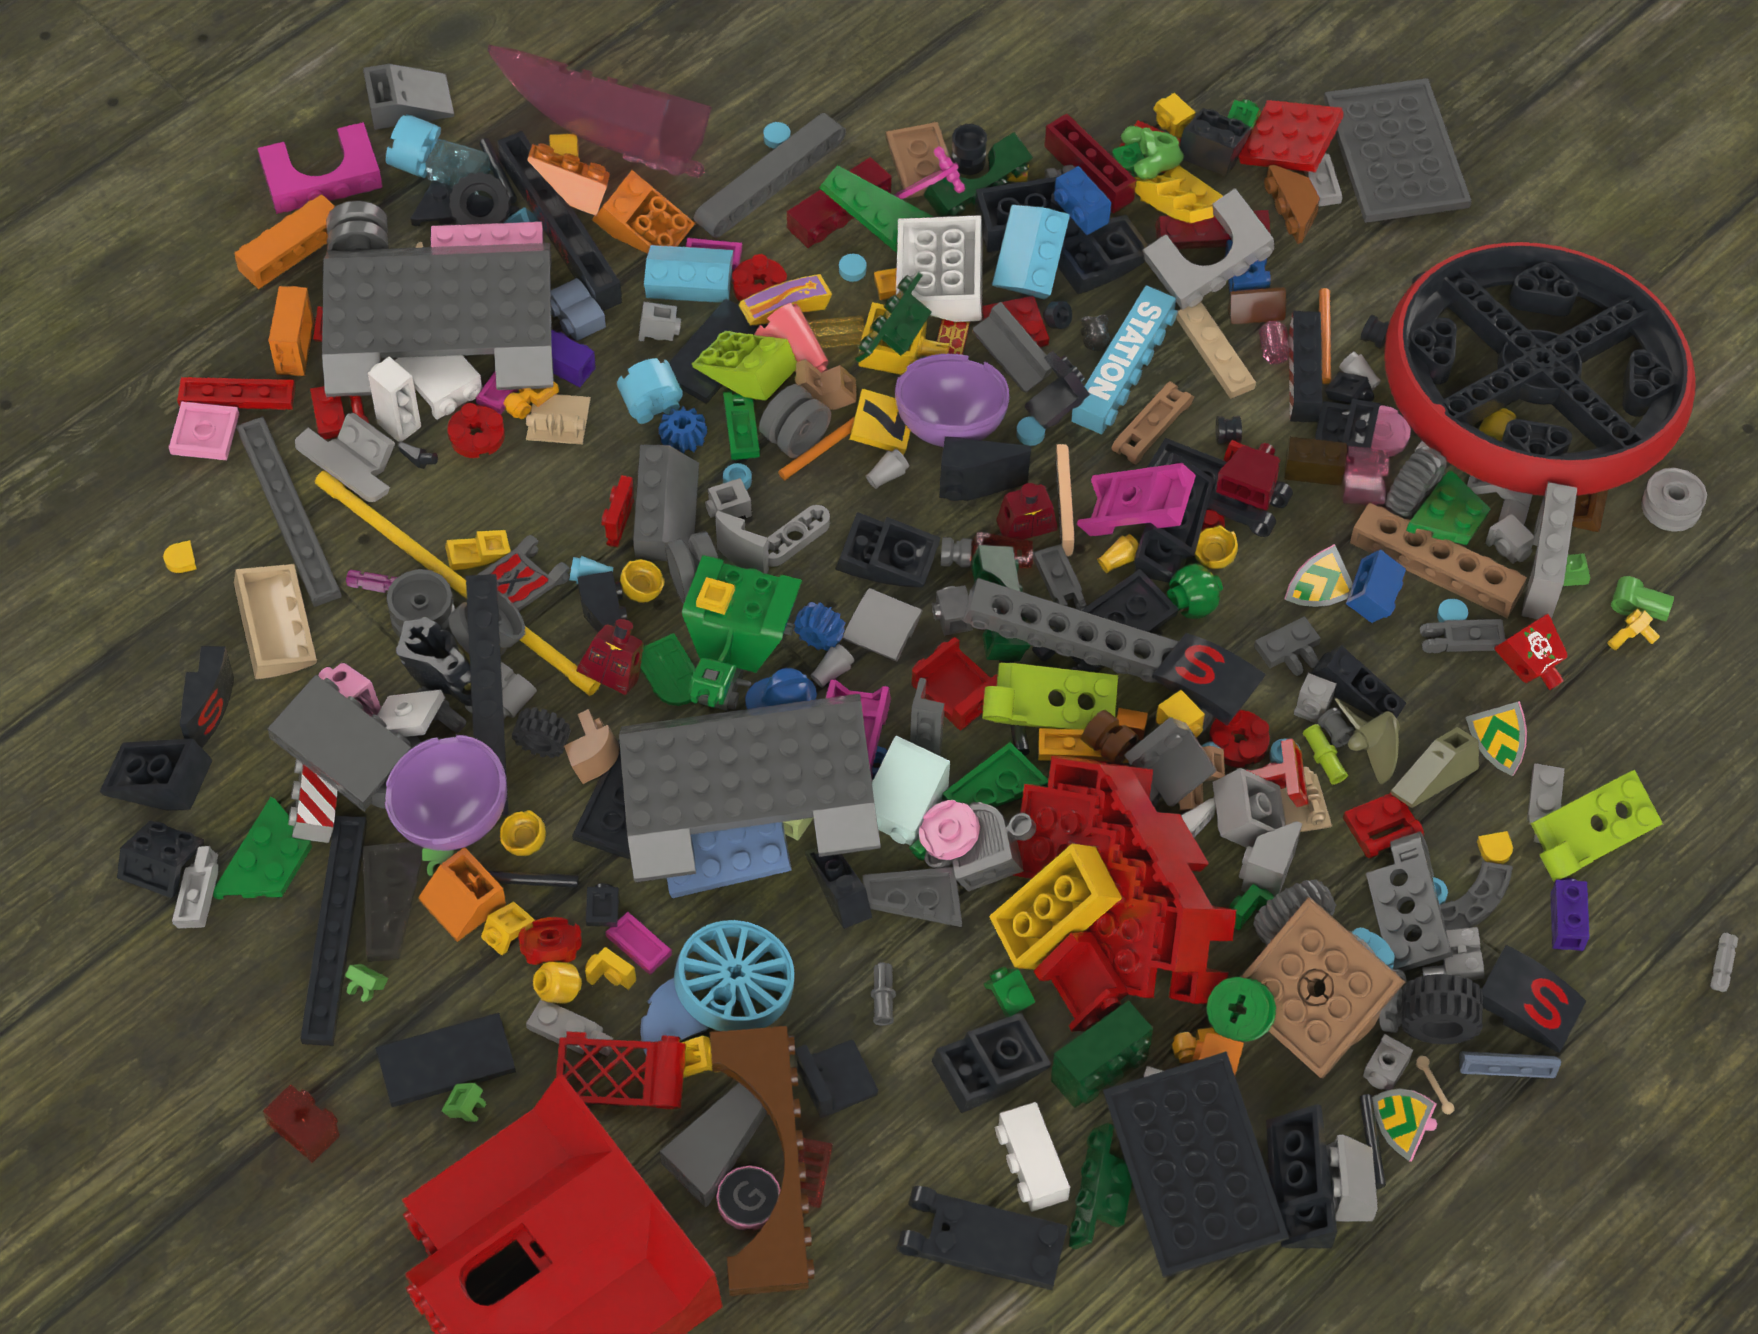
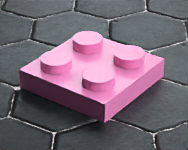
M181 402L169 445L170 454L227 460L239 417L238 407Z

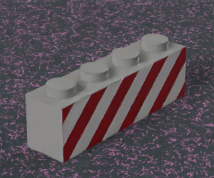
M296 759L294 773L299 774V781L293 782L291 799H296V807L290 808L288 825L293 826L292 838L329 843L334 827L337 790Z

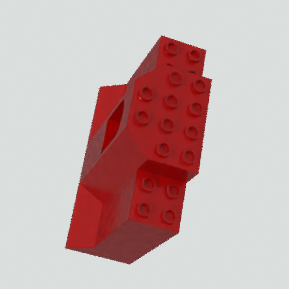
M563 1074L556 1077L531 1111L402 1199L406 1212L402 1215L408 1223L407 1226L418 1242L421 1240L429 1256L405 1273L410 1284L405 1289L410 1295V1300L421 1315L424 1314L429 1322L428 1325L434 1334H686L723 1307L714 1271ZM517 1240L540 1273L493 1305L483 1306L475 1303L466 1291L465 1283L467 1276L473 1269ZM534 1242L538 1244L545 1254L540 1259L530 1246Z

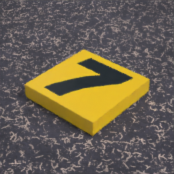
M862 389L850 440L888 451L897 449L904 455L910 430L899 415L895 398Z

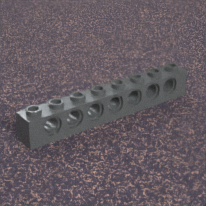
M977 578L970 590L963 622L971 624L974 628L995 631L1005 638H1017L1028 642V644L1034 647H1045L1055 650L1062 656H1074L1084 659L1086 663L1091 665H1103L1112 668L1113 671L1120 674L1128 673L1138 676L1143 681L1149 683H1159L1152 675L1178 643V641L979 578ZM993 608L999 609L1003 615L997 614ZM1021 617L1027 618L1031 624L1024 622ZM1050 626L1057 628L1059 632H1054ZM1078 635L1084 636L1087 641L1081 640ZM1106 644L1112 645L1115 650H1111ZM1134 652L1139 653L1143 659L1138 658Z

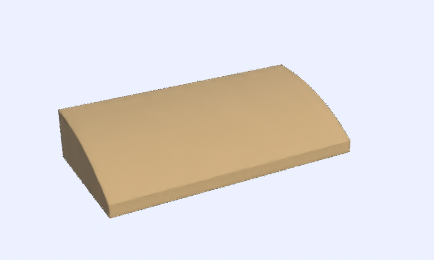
M294 564L236 569L234 587L255 679L280 676L316 664L317 659Z

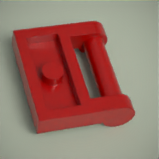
M325 386L311 388L319 436L323 439L338 437L345 420L341 400L343 396L326 397ZM361 395L349 396L352 412L369 423L368 417L364 414Z
M1391 793L1345 811L1343 815L1344 821L1365 856L1369 859L1377 856L1379 851L1391 847L1390 842L1392 840L1417 832H1421L1424 836L1421 823L1415 820L1408 806L1391 795ZM1400 824H1403L1405 827L1376 840L1370 838Z

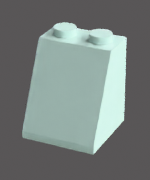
M895 736L872 782L878 830L890 835L894 841L900 844H913L919 838V827L922 826L924 815L934 805L942 802V793L948 789L950 761Z

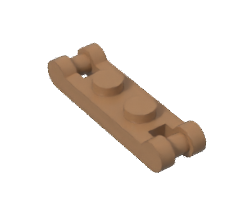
M1168 382L1117 437L1111 450L1117 454L1123 453L1128 457V461L1135 465L1138 464L1144 453L1183 410L1189 408L1194 396L1188 392L1183 393L1179 391L1177 385ZM1133 440L1137 445L1133 447L1128 443Z

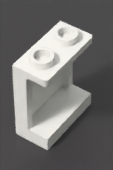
M462 355L404 357L395 360L413 376L414 388L431 406L432 414L436 419L449 415L457 407L467 401L474 400L482 390L480 374Z

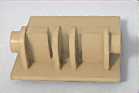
M555 394L539 407L532 403L531 414L527 415L526 425L528 426L526 440L583 445L591 398Z
M1304 767L1309 805L1296 807L1287 794V788L1280 789L1286 825L1296 821L1302 823L1300 832L1330 828L1332 824L1317 774L1310 771L1309 767Z

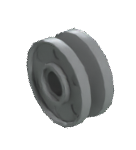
M1665 468L1654 473L1648 480L1641 506L1646 518L1660 529L1672 532L1684 531L1693 527L1700 519L1706 504L1707 492L1701 480L1689 471L1679 468Z

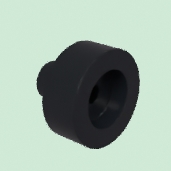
M1052 301L1044 310L1043 318L1050 328L1065 329L1071 323L1072 309L1065 301Z

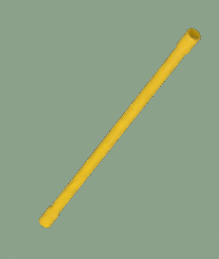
M324 470L317 475L315 484L331 497L338 499L425 568L442 575L451 588L467 599L466 580L353 494L343 483ZM525 626V635L520 639L521 642L568 677L574 685L587 695L591 696L598 690L599 682L577 672V665Z

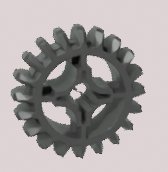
M1423 446L1417 449L1410 459L1406 461L1395 478L1393 485L1390 487L1391 490L1386 500V509L1403 519L1411 520L1442 480L1441 478L1447 467L1446 458L1433 448Z
M1305 880L1301 884L1295 883L1293 887L1285 888L1283 892L1276 894L1272 900H1268L1267 904L1261 907L1259 913L1256 914L1253 923L1261 941L1267 946L1308 897L1312 898L1332 916L1335 912L1336 904L1327 886L1325 887L1321 881Z

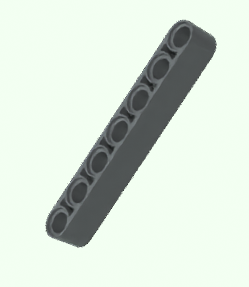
M822 113L703 203L694 215V222L713 237L718 238L836 148L843 141L846 129L827 114Z

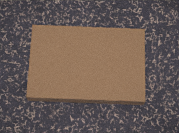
M938 122L886 132V141L902 189L941 170L939 167L940 161L934 155L936 147H942L946 157H949ZM928 186L906 197V199L924 196Z

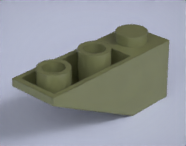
M1458 727L1437 738L1391 790V795L1413 808L1478 770L1479 740Z

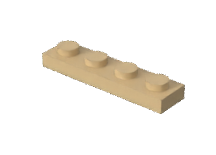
M1202 302L1194 307L1188 306L1183 310H1178L1176 319L1229 398H1234L1255 389L1256 381Z

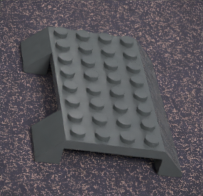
M551 243L327 251L324 257L322 330V360L326 397L372 395L368 372L371 371L374 365L381 363V358H388L389 356L391 358L494 354L497 390L554 387L551 331Z
M860 694L621 727L619 740L627 837L635 882L696 874L692 834L814 818L819 857L881 848Z

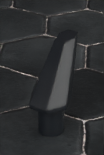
M399 441V451L418 468L425 469L427 464H437L438 456L436 453H427L426 449Z

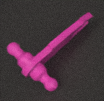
M939 146L934 149V155L940 161L939 167L941 170L897 192L894 196L904 199L945 177L948 182H952L955 191L958 193H962L965 190V186L959 179L960 174L957 170L959 166L956 162L953 163L951 158L946 157L944 149Z

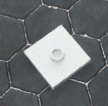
M441 690L391 695L387 697L377 716L386 723V729L394 735L397 732L404 737L424 735L445 697Z

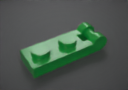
M723 392L731 460L760 457L753 399L745 398L740 394H732V392Z

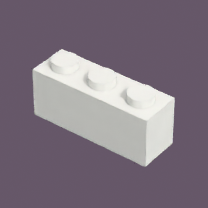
M389 356L383 362L373 366L371 371L368 372L377 424L398 442H402L421 427L413 376Z
M1034 1102L1000 1113L999 1126L995 1127L999 1143L1001 1145L1005 1144L1009 1152L1006 1155V1159L1011 1173H1017L1020 1183L1017 1184L1021 1200L1023 1202L1028 1201L1031 1212L1067 1201L1070 1186L1037 1103Z

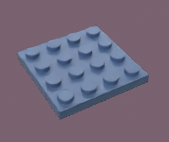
M783 822L692 834L696 874L667 878L670 896L676 898L792 871Z

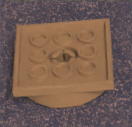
M1309 897L1241 976V978L1257 980L1267 986L1274 996L1277 1008L1275 1021L1269 1032L1320 1078L1326 1076L1351 1045L1367 1035L1377 1022L1380 1011L1406 982L1378 958L1364 940L1344 928ZM1318 980H1324L1323 982L1326 986L1324 993L1326 995L1318 997L1314 992V985Z

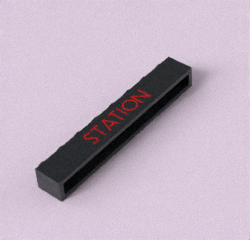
M520 131L498 140L499 157L502 166L538 222H542L543 230L574 278H578L584 284L590 296L595 299L602 311L621 304V282L572 207L528 161L532 145L524 133Z

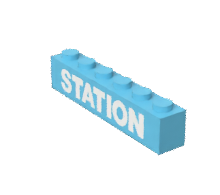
M1145 286L1084 386L1090 395L1084 399V402L1079 407L1073 409L1071 422L1101 435L1107 425H1113L1118 414L1117 409L1119 405L1124 406L1127 402L1131 385H1137L1142 374L1141 369L1143 365H1149L1154 354L1153 349L1155 345H1161L1166 334L1165 329L1167 325L1172 326L1177 317L1178 311L1175 310V297Z

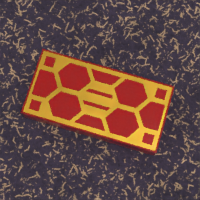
M942 319L937 342L950 344L948 354L963 355L971 321L953 322Z

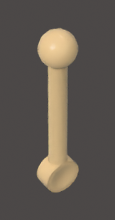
M1426 1056L1418 1057L1416 1066L1425 1072L1442 1103V1111L1445 1114H1451L1454 1111V1105L1448 1102L1428 1067L1429 1059Z

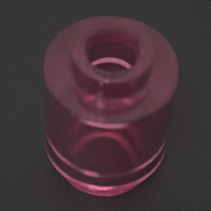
M1276 321L1267 322L1259 329L1262 355L1269 364L1284 363L1290 353L1286 326Z

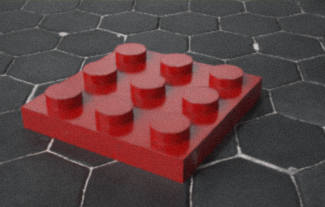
M1268 100L1239 155L1240 163L1264 167L1276 165L1284 169L1316 172L1344 117L1343 109L1340 107Z

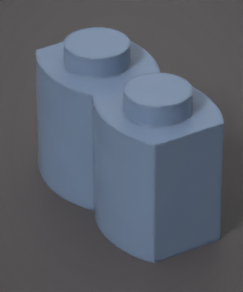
M578 278L551 290V315L553 317L557 316L561 320V327L567 336L571 335L578 341L606 327L605 314Z

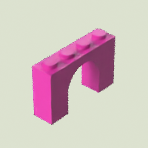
M364 122L337 129L344 159L336 170L322 176H308L298 172L290 162L284 142L258 148L261 166L276 214L302 208L308 201L314 200L321 194L331 201L383 188L380 170Z

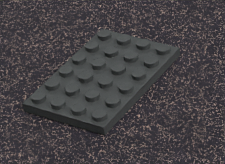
M1428 78L1325 92L1324 102L1326 106L1343 109L1344 117L1335 135L1365 223L1470 208L1471 198Z

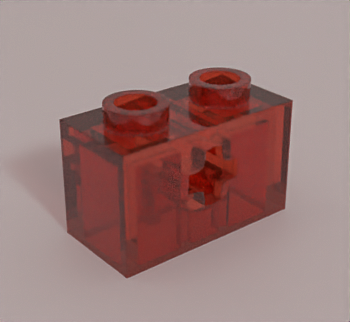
M290 1084L263 1110L267 1125L313 1163L340 1137L336 1125L338 1120L328 1109L324 1108L321 1111L314 1105L315 1100L304 1089L298 1091Z

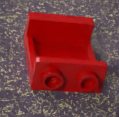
M954 637L948 642H942L927 659L919 660L912 669V686L917 690L919 679H926L925 698L944 703V716L961 731L983 713L985 687L997 686L998 674L990 678L960 650V640Z
M1072 932L1034 970L1039 981L1051 980L1073 1015L1074 1020L1068 1025L1071 1032L1087 1031L1107 1013L1116 1010L1121 1004L1120 1001L1129 993L1092 932Z

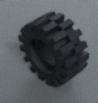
M526 708L518 716L512 732V739L516 740L515 744L517 746L522 745L521 749L524 751L531 750L530 754L536 755V753H539L540 757L545 758L548 755L550 758H554L555 755L559 757L561 753L563 754L564 745L568 741L571 729L568 723H564L565 719L562 717L556 718L557 714L553 712L548 714L545 709L539 711L538 708H532V710Z

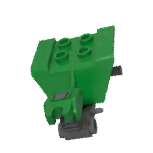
M702 555L682 610V616L700 658L690 680L689 696L691 702L697 703L699 701L701 705L725 711L736 709L739 700V693L736 692L738 686H751L750 681L741 679L744 670L756 673L780 643L783 635H793L795 624L788 623V619L802 584L801 579L785 575L777 577L762 573L754 568L745 569L725 564L724 560ZM706 577L735 586L734 594L725 615L696 607V600Z

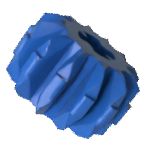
M684 406L681 407L680 411L671 408L670 415L663 414L661 418L662 423L658 427L663 445H669L676 450L678 449L683 454L688 449L694 453L696 446H703L704 437L707 435V426L705 425L703 414L697 415L695 408L686 411Z
M810 602L807 606H804L797 614L794 622V631L800 635L799 639L806 641L808 646L812 645L817 650L824 649L828 651L830 647H835L844 636L845 622L840 619V614L832 611L831 607H825L821 602L819 604Z

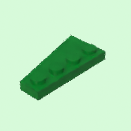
M838 165L819 187L896 253L898 219L934 218L932 215Z

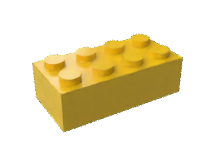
M1071 844L989 917L1014 967L1035 970L1072 932L1085 931L1120 901L1122 897L1096 847Z

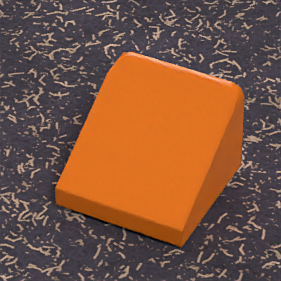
M1119 708L1117 713L1119 726L1126 725L1139 736V740H1143L1148 713Z

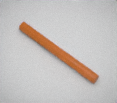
M1322 288L1319 290L1322 384H1329L1331 382L1330 290Z
M855 416L779 470V476L783 480L788 479L849 435Z

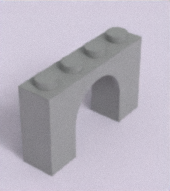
M1236 188L1212 203L1214 216L1233 241L1230 252L1220 262L1209 266H1200L1187 261L1167 235H1164L1143 249L1145 261L1170 295L1176 298V303L1182 310L1188 306H1196L1202 301L1203 296L1211 291L1216 292L1220 290L1227 280L1233 276H1241L1249 269L1251 264L1257 260H1265L1274 250V238Z
M1548 482L1535 523L1533 545L1537 546V551L1524 596L1522 616L1539 619L1549 614L1552 619L1564 584L1577 494L1576 487Z

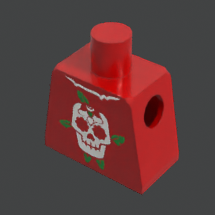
M1549 614L1544 615L1494 647L1495 651L1524 683H1528L1540 676L1547 688L1551 690L1564 681L1555 665L1567 658V652Z

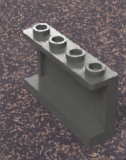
M315 675L268 727L269 738L365 811L372 803V796L388 779L397 762L411 750V743L402 734L397 732L394 735L386 729V723L377 715L373 714L370 716L362 710L363 706L355 698L343 696L338 692L340 689L333 681L328 678L323 680Z

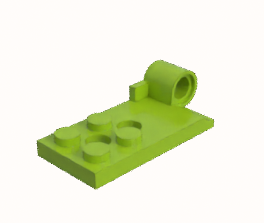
M999 663L997 686L985 687L982 718L994 721V723L1085 730L1093 717L1102 710H1107L1115 717L1118 675L1017 663ZM1058 691L1062 694L1064 698L1062 706L1056 707L1049 702L1048 696L1050 692ZM1085 694L1092 698L1093 707L1090 710H1084L1079 706L1078 697Z
M1632 770L1530 824L1544 849V852L1540 853L1539 856L1553 882L1575 873L1599 857L1663 823L1635 770ZM1617 803H1622L1626 806L1628 814L1625 819L1617 815ZM1593 816H1598L1603 822V828L1600 832L1595 831L1591 826V818Z

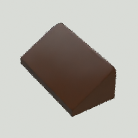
M1286 288L1231 291L1228 303L1230 323L1246 324L1285 320Z
M1608 490L1576 496L1572 527L1594 532L1600 531Z

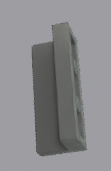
M1001 302L992 308L989 317L973 328L974 335L1024 393H1027L1051 375L1052 368L1044 359L1046 354Z
M920 678L912 704L910 742L940 756L942 751L944 703L925 699L926 679Z

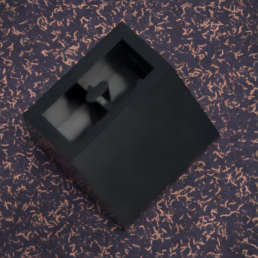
M1202 108L1183 131L1179 146L1185 156L1183 160L1226 177L1235 166L1252 127L1245 125L1238 119L1224 117L1215 110Z

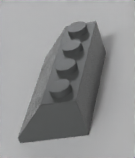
M640 445L633 539L635 560L667 561L665 553L666 542L680 538L689 548L690 536L695 534L699 462L669 445Z

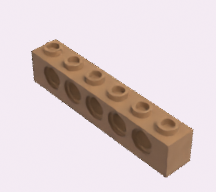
M1368 503L1353 528L1351 544L1370 553L1381 549L1406 568L1407 571L1508 619L1522 595L1527 577L1514 569L1506 568L1494 562L1489 557L1481 556L1467 549L1462 544H1456L1446 539L1432 538L1431 531L1417 528L1415 534L1409 533L1406 529L1411 520L1403 519L1389 512L1384 507Z

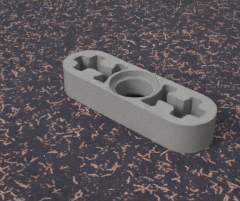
M812 505L767 537L768 550H778V554L774 552L768 554V565L776 567L783 564L826 532L830 526V514L827 508L821 505ZM812 518H822V522H819L818 520L812 522ZM792 531H799L803 534V537L800 540L794 541L789 539L787 535Z

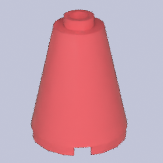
M788 303L776 310L767 318L770 321L767 327L764 329L760 325L754 335L788 339L797 362L806 359L821 373L828 370L826 367L829 361L796 303L794 305Z

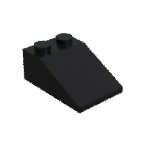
M945 437L941 461L939 498H946L951 501H970L1028 483L1031 446Z
M194 739L124 742L120 746L100 789V793L104 796L166 811L191 810L212 763V759Z

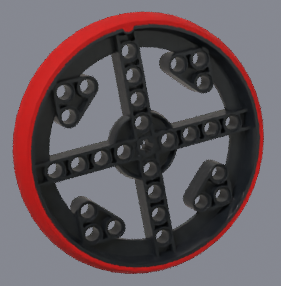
M1525 242L1499 243L1469 249L1453 255L1425 272L1406 291L1391 317L1386 333L1384 355L1386 374L1393 398L1406 422L1429 448L1440 452L1448 463L1479 480L1508 490L1544 496L1548 482L1576 487V496L1623 485L1646 473L1671 451L1684 432L1692 413L1696 379L1693 358L1688 342L1670 311L1650 290L1629 274L1596 257L1564 247ZM1513 284L1508 300L1512 307L1522 311L1553 316H1567L1572 311L1576 296L1596 304L1605 311L1561 335L1545 330H1528L1496 301L1485 288ZM1449 307L1498 354V370L1443 399L1434 384H1443L1448 381L1455 359L1457 327L1452 320L1438 317ZM1632 335L1637 339L1643 350H1635L1631 353L1624 372L1623 409L1631 416H1644L1635 428L1581 380L1582 363ZM1518 399L1533 404H1552L1597 448L1567 453L1572 440V434L1565 427L1514 419L1507 423L1501 441L1484 434L1472 425Z

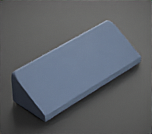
M1460 1051L1459 1054L1460 1073L1555 1078L1561 1065V1060L1555 1056Z

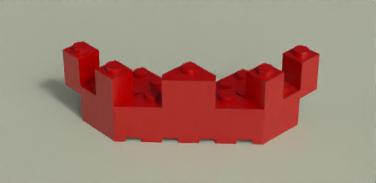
M1052 755L1048 787L1024 784L1021 813L1028 814L1036 824V831L1028 840H1017L1024 871L1013 876L1032 879L1071 844L1096 847L1122 899L1083 932H1092L1128 990L1129 995L1154 998L1157 968L1172 971L1169 998L1194 1004H1208V998L1214 987L1223 980L1228 979V972L1206 968L1210 941H1233L1236 910L1213 906L1205 895L1192 871H1202L1209 862L1180 814L1159 813L1150 801L1153 769L1106 764L1104 761Z

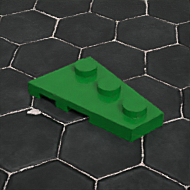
M1009 742L942 793V800H955L967 805L974 802H982L998 807L1023 798L1024 784L1048 787V779Z

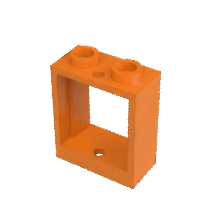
M279 286L269 335V345L277 375L305 376L314 327V318L307 288Z

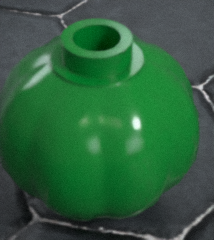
M1188 565L1178 570L1170 580V589L1167 591V597L1179 610L1189 607L1188 611L1180 612L1184 617L1200 619L1211 614L1218 607L1220 592L1223 590L1222 581L1217 575H1213L1207 568L1201 565Z

